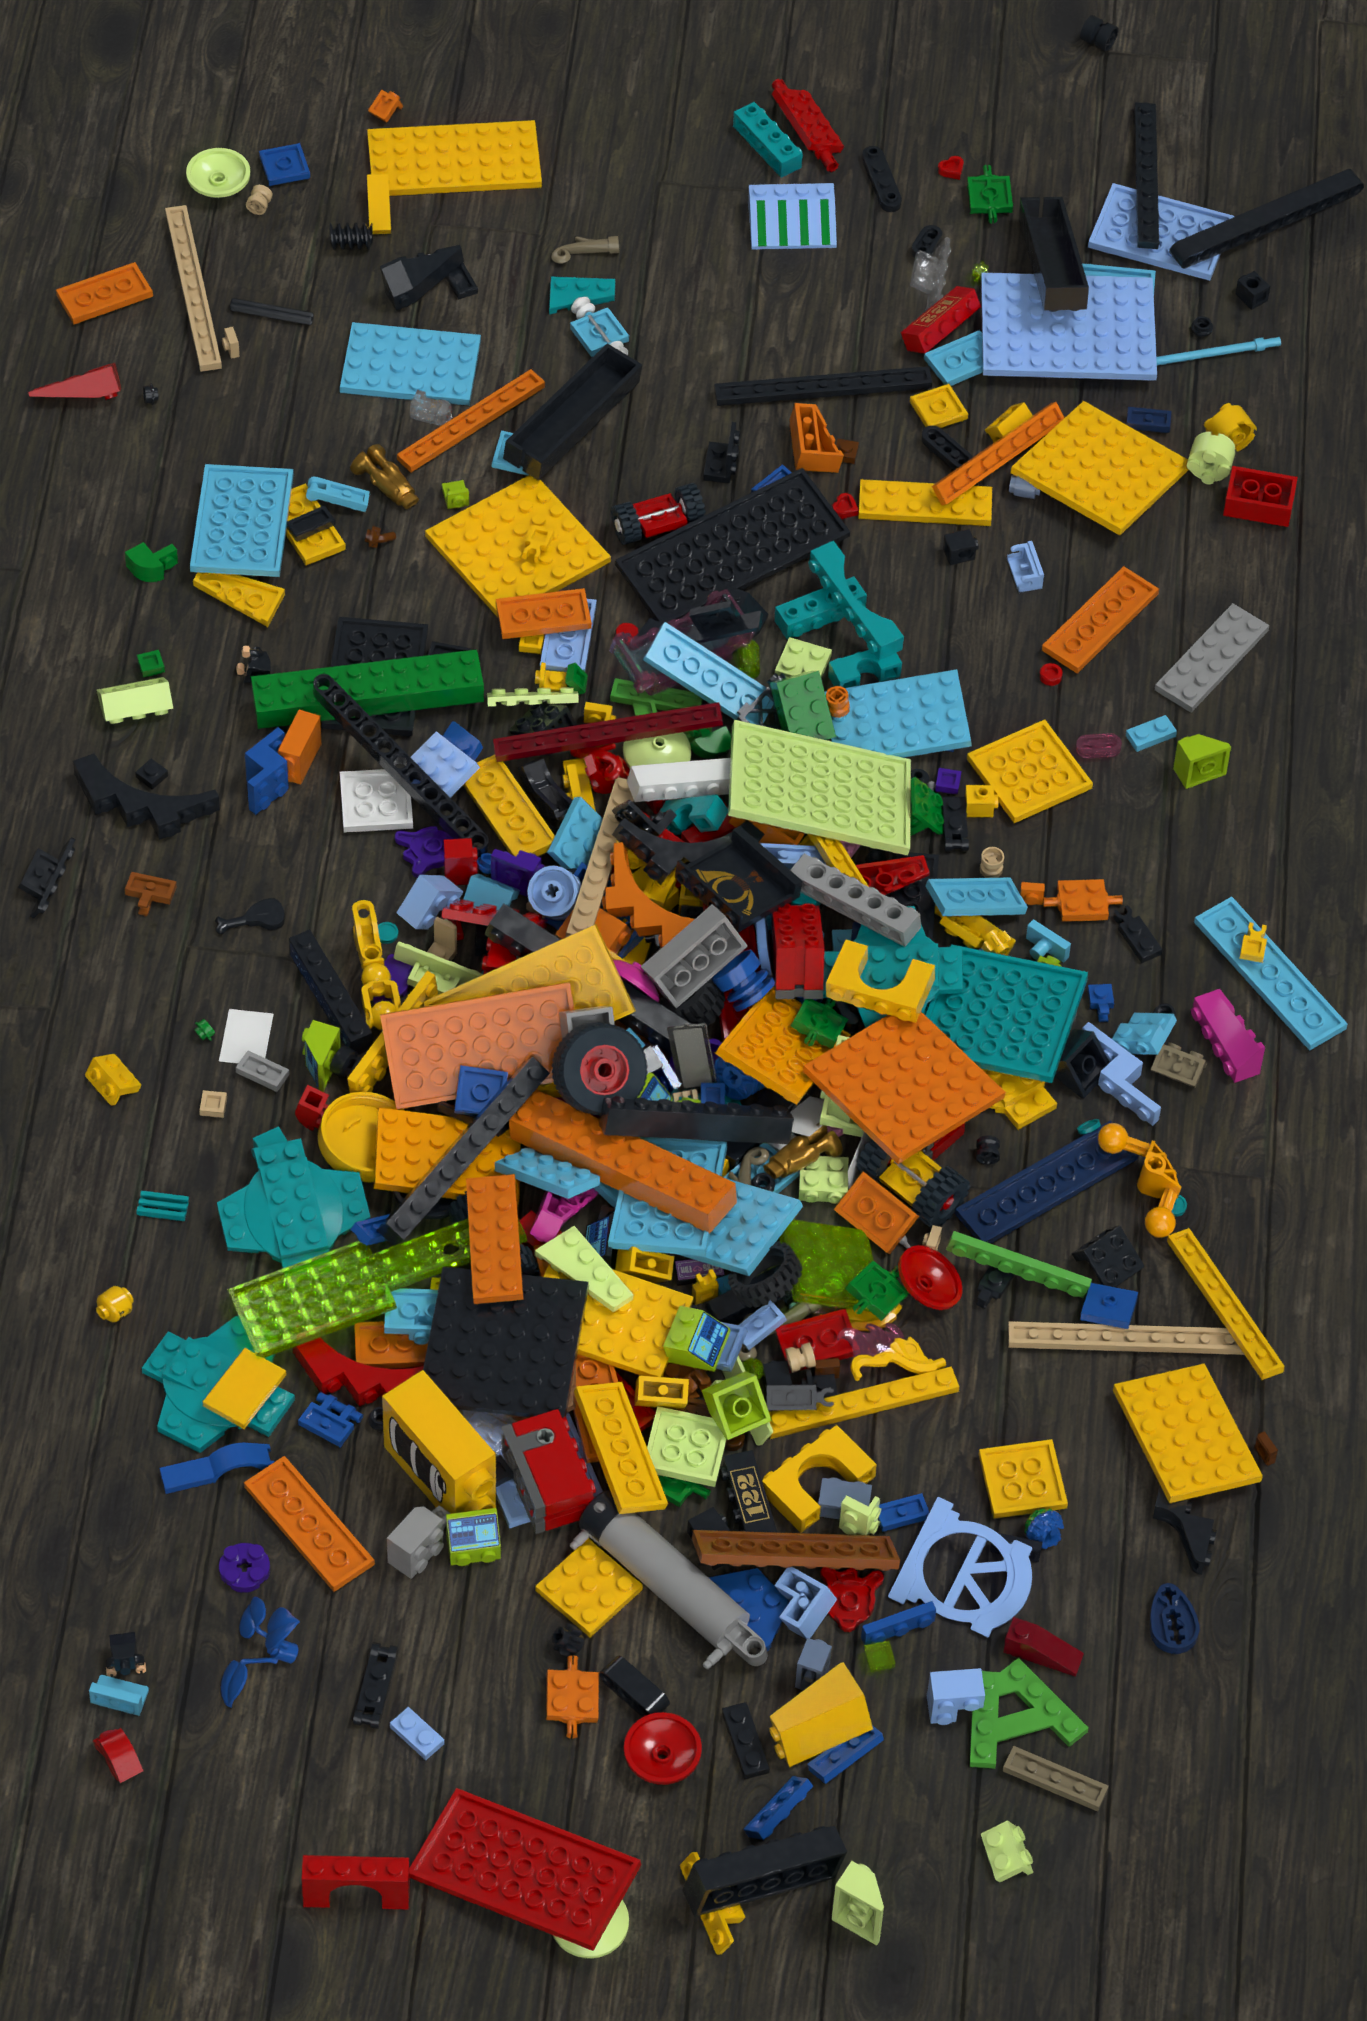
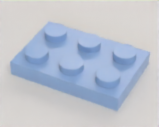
M437 731L411 756L419 767L450 798L480 768L474 760Z

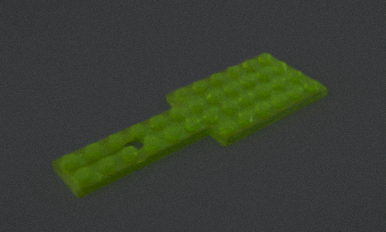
M465 1219L372 1254L369 1245L366 1246L360 1241H356L227 1289L257 1359L266 1358L397 1309L396 1302L391 1294L392 1291L442 1273L443 1266L456 1268L470 1263L469 1221ZM518 1220L521 1244L527 1241V1237ZM448 1244L460 1247L454 1254L447 1255L443 1253V1247Z

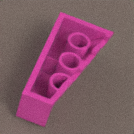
M1217 989L1195 997L1193 1008H1191L1192 1017L1201 1025L1202 1033L1205 1039H1209L1215 1056L1221 1059L1225 1073L1231 1076L1234 1083L1260 1074L1265 1046L1262 1042H1255V1033L1251 1029H1245L1244 1019L1241 1015H1234V1006L1223 992Z
M592 1188L567 1199L545 1191L530 1234L540 1242H549L554 1239L561 1227L575 1213L598 1195V1192Z

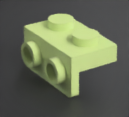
M846 1495L841 1503L839 1528L847 1535L869 1536L870 1533L874 1535L880 1525V1521H878L881 1513V1508H879L880 1498L875 1496L868 1507Z
M1005 1821L981 1833L995 1879L998 1882H1002L1021 1872L1027 1875L1033 1873L1031 1867L1033 1860L1029 1851L1025 1849L1023 1843L1025 1835L1019 1826Z

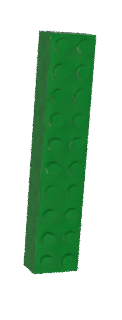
M477 650L251 676L252 696L258 729L291 725L299 709L319 715L320 721L336 720L314 697L313 681L320 674L331 676L368 715L484 702V683ZM321 686V687H319V689H320V690H327L328 687H327V686ZM338 701V702H335L334 704L337 705V706H341V705H343L344 703Z

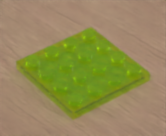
M792 1220L779 1238L781 1244L786 1243L792 1248L802 1266V1275L800 1278H797L799 1281L797 1284H792L793 1300L853 1309V1306L859 1301L845 1288L849 1282L873 1261L869 1239L861 1229Z

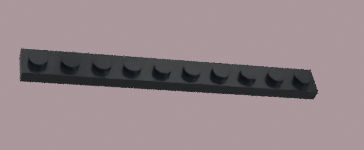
M1135 102L1137 248L1158 249L1159 211L1156 104Z
M927 366L714 384V392L717 406L930 389L932 388L930 368Z

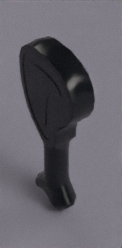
M275 898L264 899L252 905L244 916L232 919H223L218 916L215 919L218 925L216 932L224 934L230 928L243 925L277 930L284 925L285 912L279 900Z

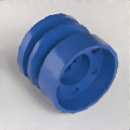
M751 949L737 955L712 977V981L721 992L733 989L728 995L727 1000L728 1002H734L733 1008L736 1012L744 1010L760 1001L776 983L772 976L767 977V969L755 972L761 961Z
M720 1056L715 1061L713 1068L715 1082L725 1083V1095L729 1098L742 1100L765 1088L761 1082L744 1074L742 1070L731 1063L725 1062Z

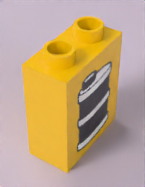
M424 1370L382 1396L384 1447L436 1508L441 1506L450 1514L496 1508V1453Z

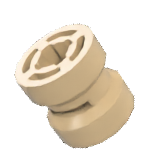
M255 185L251 191V196L246 202L247 209L253 214H264L273 196L272 191L264 185Z
M988 847L983 850L980 872L985 878H998L1002 874L1004 863L1003 851L996 847Z
M810 1342L802 1344L800 1348L790 1347L785 1349L788 1365L792 1373L799 1371L804 1366L807 1368L816 1366Z

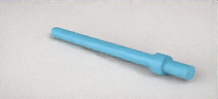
M1280 337L1270 339L1256 338L1251 342L1156 357L1158 366L1255 350L1256 352L1263 351L1268 347L1281 346Z

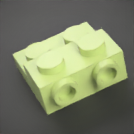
M819 1156L817 1161L801 1169L799 1200L811 1203L819 1201L838 1204L848 1192L849 1157Z

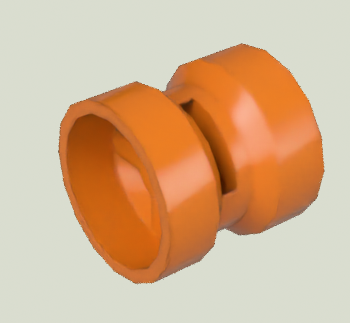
M834 686L828 689L826 699L830 715L836 718L844 717L850 711L848 691L842 686Z

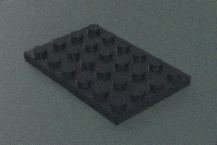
M339 617L331 667L425 656L428 624ZM416 710L369 715L387 734L413 736ZM353 717V718H350L349 720H351V721H358L359 718ZM337 720L322 721V729L347 731Z

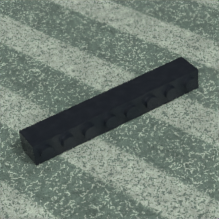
M615 1096L603 1099L599 1126L604 1135L789 1144L794 1118L789 1109L781 1105L764 1107L760 1104L745 1106L737 1103H728L727 1105L711 1101L705 1103H694L690 1100L672 1102L668 1099L652 1101L645 1098H636L634 1100Z

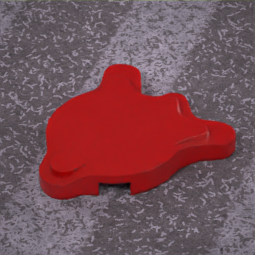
M829 1567L821 1569L820 1576L837 1598V1601L828 1612L829 1616L838 1623L841 1630L845 1632L855 1630L857 1625L865 1622L874 1611L875 1591L884 1581L883 1573L875 1570L866 1577L859 1578L857 1570L854 1568H849L843 1572H838Z

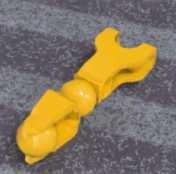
M361 900L353 904L352 915L355 946L363 969L361 981L364 985L362 987V1005L369 1028L371 1029L374 1026L379 1030H383L380 1014L397 1012L401 1007L397 983L391 981V974L387 967L384 966L374 905L370 901ZM366 909L370 914L366 918H361L358 911ZM384 995L386 998L392 999V1003L389 1001H381L375 1003V1005L371 1008L370 1001H372L373 997Z

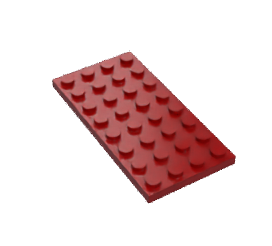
M456 1788L410 1866L409 1874L411 1879L594 1951L639 1871L641 1861Z

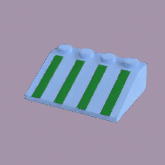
M833 183L749 185L748 210L752 249L837 248Z

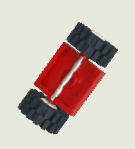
M690 483L676 487L674 492L675 499L669 493L635 504L629 501L612 506L611 520L620 543L625 545L641 540V532L647 538L676 530L705 516V505L702 502L703 498L702 495L700 496V490L697 489V485Z

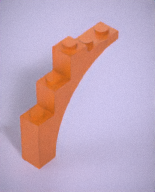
M614 843V852L610 853L611 864L614 866V873H611L612 887H605L606 896L602 898L603 909L607 910L614 917L630 916L631 928L636 930L639 937L659 935V946L662 948L695 919L669 912L651 901L639 889L633 878L628 851L624 843Z

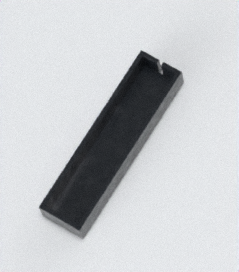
M1039 197L1020 198L1019 223L1044 311H1078L1087 309L1089 285L1063 197H1044L1042 218H1038Z
M607 343L505 441L503 459L517 468L522 466V471L539 481L640 382L642 364Z

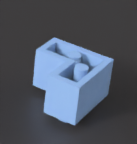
M419 875L398 909L397 914L415 929H429L434 924L438 912L442 911L444 907L453 904V902L460 901L459 898L463 891L445 876Z
M793 1567L786 1568L774 1585L790 1601L780 1615V1619L789 1630L805 1639L811 1638L837 1601V1598L827 1586Z
M981 1668L930 1672L927 1701L931 1724L947 1725L951 1722H956L958 1710L975 1711L984 1707L985 1691Z

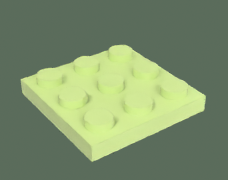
M657 1406L647 1449L657 1475L715 1487L727 1439L711 1417Z

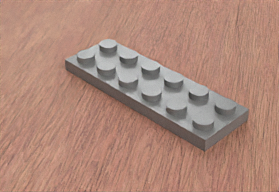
M1232 603L1157 682L1155 691L1192 713L1269 631V625Z

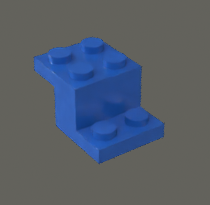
M279 727L245 753L249 810L255 815L262 809L268 808L272 801L277 797L283 796L289 789L287 760L278 754V749L285 738V733Z

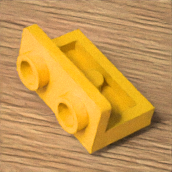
M115 1054L93 1057L85 1073V1077L111 1106L117 1104L121 1095L138 1092L141 1087V1083Z

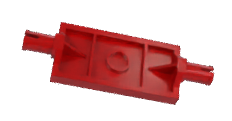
M776 79L772 83V88L774 89L772 96L807 149L814 151V155L817 159L821 160L828 172L835 171L839 164L832 153H841L844 148L839 136L834 132L829 121L824 117L820 107L817 106L808 91L789 89L783 79Z

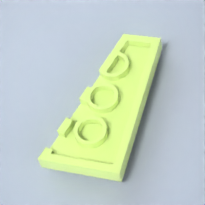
M571 687L560 688V692H551V688H537V692H528L527 688L514 689L515 692L505 693V689H492V693H487L488 706H496V702H501V704L506 706L516 705L519 702L535 705L542 704V701H547V704L579 703L578 691H574V688Z
M575 1226L535 1250V1256L540 1260L544 1259L551 1264V1268L558 1273L561 1271L570 1280L589 1282V1295L612 1312L633 1300V1293Z

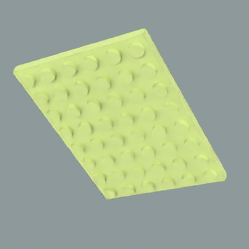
M734 720L731 737L728 816L890 851L896 854L908 855L910 851L911 759Z

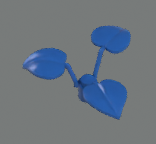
M253 1597L245 1609L239 1625L241 1636L249 1639L255 1631L266 1638L267 1653L270 1654L271 1658L242 1659L240 1662L233 1660L228 1665L221 1680V1695L228 1707L232 1708L233 1701L245 1685L247 1680L246 1664L268 1662L277 1664L278 1660L291 1664L295 1661L298 1655V1645L284 1639L300 1621L286 1608L280 1607L272 1614L267 1625L268 1633L259 1626L266 1616L263 1600Z

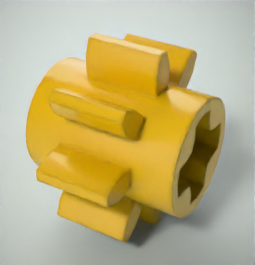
M994 929L982 938L984 941V945L981 947L983 951L1004 955L1010 949L1008 942L1011 938L1006 931L999 932L997 929Z

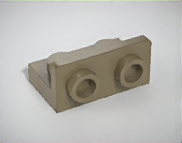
M1169 1042L1168 1045L1163 1044L1160 1052L1156 1055L1151 1071L1196 1088L1207 1063L1203 1059V1055L1194 1051H1190L1189 1054L1181 1051L1180 1046Z

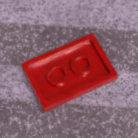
M846 1308L782 1325L775 1329L785 1361H787L785 1349L790 1347L800 1348L802 1344L809 1342L813 1349L815 1361L835 1358L842 1360L860 1355V1349ZM804 1366V1367L800 1368L799 1371L805 1370V1369H808V1368H807L806 1366Z

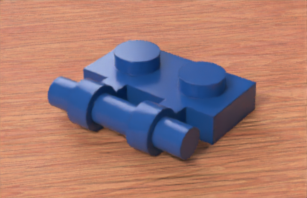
M320 1392L316 1401L322 1403L321 1406L311 1402L299 1418L298 1424L341 1448L354 1430V1424L349 1421L352 1419L360 1423L363 1414L356 1411V1407L350 1404L346 1406L337 1401V1397ZM333 1409V1410L337 1411L338 1413H340V1416H338V1415H336V1414H334V1413H332V1412H330V1411Z

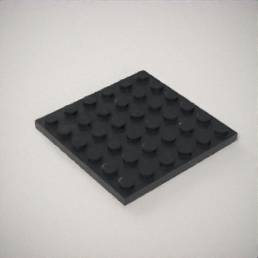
M443 1266L423 1370L458 1410L534 1417L559 1409L561 1417H566L589 1282L522 1275L523 1300L474 1304L471 1269Z

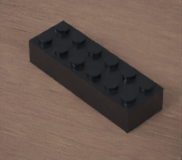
M835 1825L826 1828L825 1826H820L808 1833L802 1834L798 1832L786 1839H772L764 1845L756 1847L750 1845L738 1852H725L709 1860L707 1858L700 1859L693 1864L682 1891L694 1917L833 1879L841 1867L847 1850Z

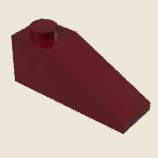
M1013 1617L1006 1635L1003 1653L1075 1677L1084 1656L1083 1652L1039 1625Z

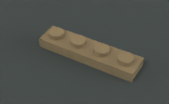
M1013 1746L1003 1766V1772L1095 1811H1099L1109 1788L1106 1784L1016 1746Z

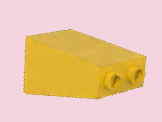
M842 1662L770 1715L772 1727L769 1728L773 1740L777 1742L774 1745L777 1756L780 1760L784 1758L788 1766L791 1767L872 1730L873 1727L865 1696L844 1662Z

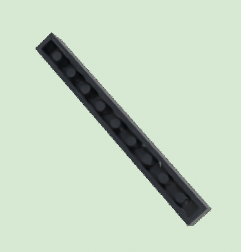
M504 903L490 921L485 935L492 942L504 946L511 954L519 957H524L560 940ZM622 980L636 1011L616 1021L625 1024L634 1033L642 1035L652 1045L662 1048L672 1058L679 1060L673 1030L697 1027Z
M534 1057L524 1062L377 1228V1231L393 1246L402 1242L550 1072Z

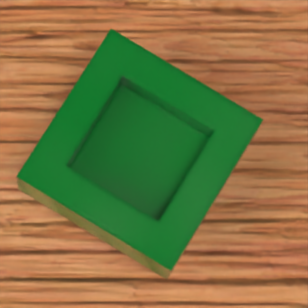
M159 650L137 655V661L143 677L165 672V666Z
M576 662L569 664L565 683L568 687L574 688V691H578V695L585 693L588 675Z

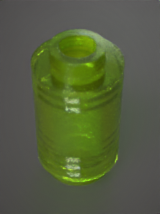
M745 639L737 647L738 669L752 679L760 675V648L756 641Z

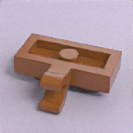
M131 872L125 887V895L140 898L138 914L148 916L152 901L170 905L177 888V883L173 880Z

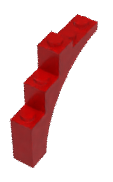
M314 1329L292 1340L293 1354L319 1392L324 1394L334 1393L344 1385L359 1407L365 1403L374 1402L379 1396L382 1397L424 1368V1366L409 1369H387L356 1362L338 1353L325 1343Z

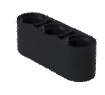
M622 1656L615 1657L599 1672V1676L604 1684L642 1717L653 1713H661L670 1705L668 1697Z

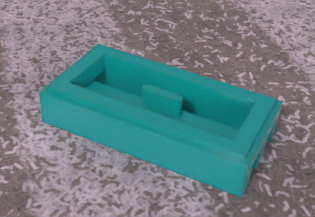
M141 1191L137 1215L185 1221L189 1196ZM144 1206L157 1207L158 1209L144 1208ZM168 1209L180 1210L181 1212L168 1211Z

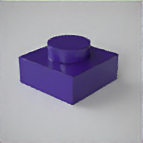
M939 768L935 791L958 795L962 771Z

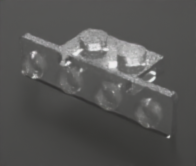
M948 237L938 246L935 257L921 250L915 255L910 286L928 294L926 310L943 298L941 292L946 282L944 274L948 268L947 258L951 252V247H949L951 239Z

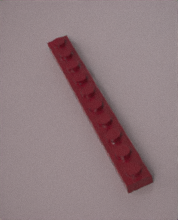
M717 702L493 739L496 762L723 726L720 703Z

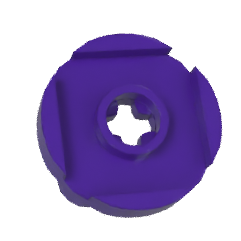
M240 1543L226 1547L219 1562L221 1580L237 1592H251L258 1589L260 1584L264 1580L266 1581L270 1575V1561L268 1555L264 1552V1548L261 1545ZM244 1563L251 1566L247 1568L246 1572H242V1569L238 1567Z

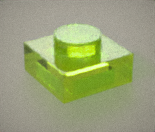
M890 1641L864 1646L870 1672L895 1668V1659Z

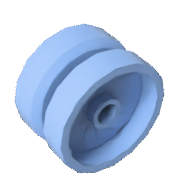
M544 867L531 878L527 890L528 899L532 907L543 916L557 921L566 920L575 907L582 883L577 876L563 867Z

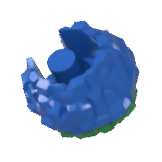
M1052 1509L1036 1510L1028 1517L1025 1523L1027 1538L1043 1542V1549L1056 1546L1061 1540L1058 1528L1064 1529L1061 1515L1057 1511Z

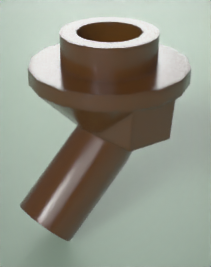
M373 526L372 530L367 529L365 542L369 543L368 547L377 548L378 543L395 540V532L380 534L381 528Z

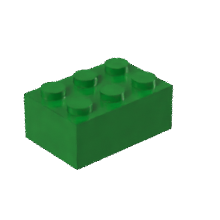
M809 671L770 682L782 731L822 740L836 737L819 671Z

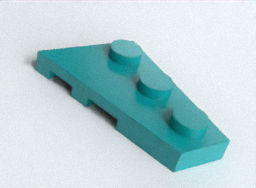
M551 277L549 314L557 313V310L564 308L571 310L573 302L580 297H588L590 303L594 305L615 301V279Z

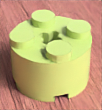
M1211 432L1201 433L1194 439L1187 468L1205 484H1213L1215 481L1223 480L1230 474L1235 457V444L1230 438L1220 433L1218 436L1211 435Z

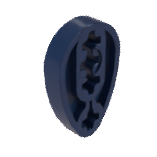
M1171 1583L1161 1585L1154 1597L1150 1612L1149 1625L1152 1641L1164 1652L1171 1654L1185 1653L1194 1647L1198 1639L1200 1626L1196 1612L1186 1595L1176 1585ZM1165 1593H1169V1595L1172 1596L1171 1604L1169 1603L1167 1596H1164ZM1169 1615H1173L1177 1619L1175 1626L1179 1630L1178 1640L1181 1641V1644H1176V1641H1173L1174 1631L1171 1630L1172 1621Z

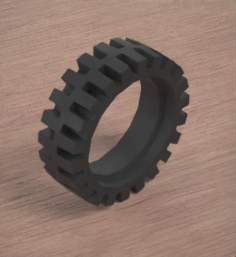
M775 1242L750 1276L730 1271L731 1275L728 1276V1283L742 1305L759 1307L762 1303L765 1306L768 1305L770 1300L773 1303L777 1300L778 1296L782 1298L786 1295V1290L790 1291L793 1289L792 1284H797L799 1281L797 1278H800L802 1275V1266L789 1245ZM775 1265H781L767 1279L750 1284L751 1280L759 1273Z

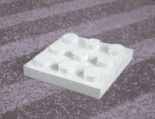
M385 769L340 772L344 832L413 829L411 796Z

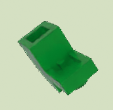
M143 542L125 552L126 567L139 580L145 582L161 581L164 579V571L178 564L177 549L173 544H170L152 553Z
M726 726L710 732L708 728L688 731L695 738L690 743L691 750L702 758L713 759L731 751V735Z

